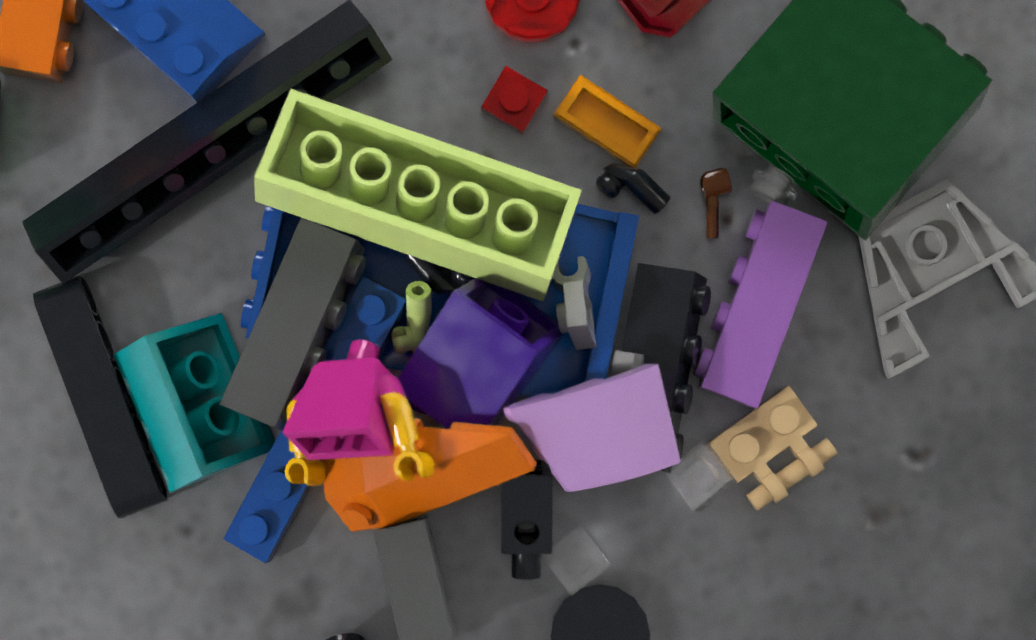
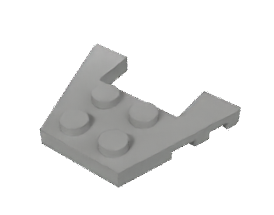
M947 178L896 205L866 241L859 236L883 369L887 378H892L930 357L906 310L988 265H993L1016 308H1020L1036 299V263L1028 257L1029 253L1017 242L1013 243L992 224L993 220Z

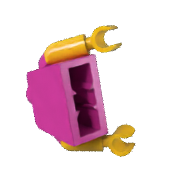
M355 340L350 345L346 360L317 363L313 366L304 387L288 404L286 409L287 423L283 434L289 439V450L295 452V458L287 463L284 472L285 477L291 483L306 484L307 486L321 485L325 480L326 468L320 459L393 455L396 446H399L401 451L394 462L396 476L404 481H413L414 477L411 470L413 460L416 461L418 473L422 478H429L433 475V459L429 454L417 452L414 442L419 440V436L400 380L393 376L378 360L380 349L376 344L367 340Z

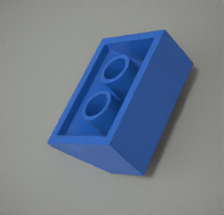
M83 0L94 13L196 102L214 92L266 35L262 29L228 0Z

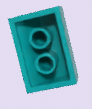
M222 313L145 335L113 354L170 493L211 478L270 452L275 440L269 425L220 405L240 359Z

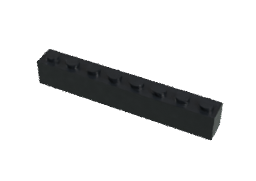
M351 0L346 1L22 221L35 253L62 284L66 283L266 147L290 89L332 102L393 59L365 16Z

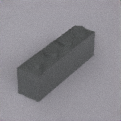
M300 219L220 405L284 431L287 423L286 409L288 404L304 387L313 366L325 361L327 350L323 349L330 330L336 331L343 321L347 309V304L343 300L350 284L356 285L364 272L367 258L363 256L365 248L356 239L307 219Z

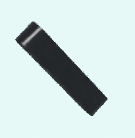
M78 275L64 284L60 282L34 292L33 300L114 513L119 519L167 501L168 496L163 478L113 356L115 352L86 280L82 275Z

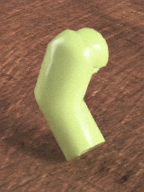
M414 281L406 287L407 326L395 327L391 332L394 349L400 354L411 350L414 353L428 332L432 314L431 288L425 282Z

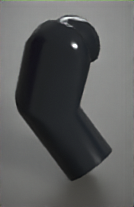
M613 163L604 167V173L596 179V187L605 196L615 198L623 188L632 192L653 214L661 211L670 200V196L642 169Z
M411 255L405 260L418 276L430 286L431 290L437 294H452L456 289L475 279L474 277Z

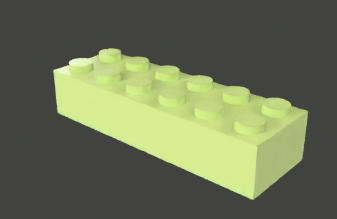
M290 89L254 176L255 201L540 301H543L582 191Z

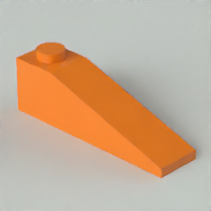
M414 418L419 440L414 443L417 452H425L433 459L434 472L429 478H422L419 475L415 460L411 464L413 481H404L396 476L394 462L401 453L399 446H396L393 455L321 459L326 468V476L323 482L325 499L351 532L397 525L534 471L537 464L512 427L453 422L449 429L423 427L421 419Z

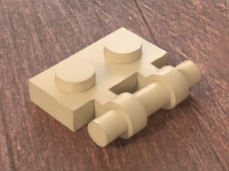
M789 385L760 404L758 409H753L707 442L735 483H739L751 473L761 485L746 495L756 511H759L771 501L777 504L789 495L787 492L789 488L808 475L812 478L825 469L823 464L838 454L827 438L812 448L802 438L818 425ZM788 447L796 457V460L774 474L766 463Z

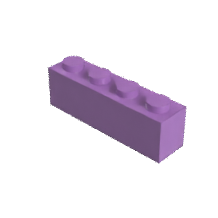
M771 201L765 206L764 212L757 209L754 211L745 237L753 239L747 257L738 255L729 276L728 283L735 285L729 304L723 301L720 302L711 324V329L718 331L711 350L703 347L699 361L694 369L693 375L701 378L697 389L749 409H758L827 226V221L775 201Z

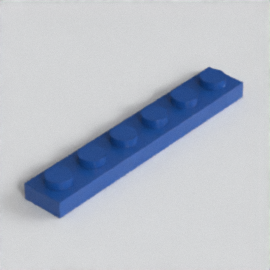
M363 276L347 306L341 325L333 332L325 347L327 350L325 361L346 360L350 345L355 340H367L376 344L380 349L379 360L391 338L392 330L397 327L406 310V298L373 279ZM282 430L223 538L265 564L273 559L311 486L306 484H293L285 477V467L291 459L295 458V452L289 450V439L283 434Z

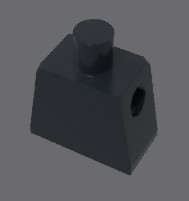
M535 459L537 464L534 471L501 483V553L511 554V576L515 579L531 580L540 578L541 554L552 553L553 475L551 474L549 464L540 459ZM523 521H530L535 523V526L530 529H523L518 524Z

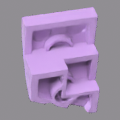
M644 364L607 379H591L554 394L541 393L503 408L508 420L518 424L533 443L530 446L540 460L549 464L551 474L562 488L568 492L633 479L681 462L658 364Z

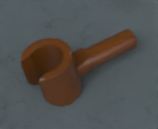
M725 168L707 171L700 178V188L705 198V206H707V238H719V202L717 196L732 192L729 173Z

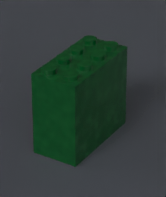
M792 0L713 91V119L866 241L980 108L992 79L987 76L988 71L978 59L966 53L961 56L946 44V37L939 29L926 22L921 25L906 14L907 8L901 0Z

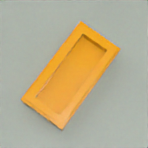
M581 74L553 114L554 119L619 162L634 168L638 166L662 130L660 126Z

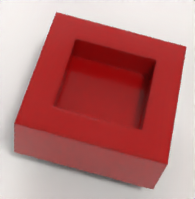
M505 66L482 104L481 111L523 135L548 94V90Z

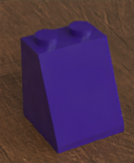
M475 278L453 291L398 379L403 386L411 409L418 413L429 415L440 423L443 429H449L453 422L497 426L505 415L503 408L515 402L565 333H561L557 321L517 292Z

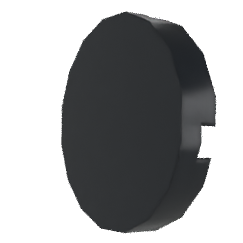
M594 584L578 588L563 600L553 616L550 636L551 640H649L650 629L646 613L634 597L616 586Z

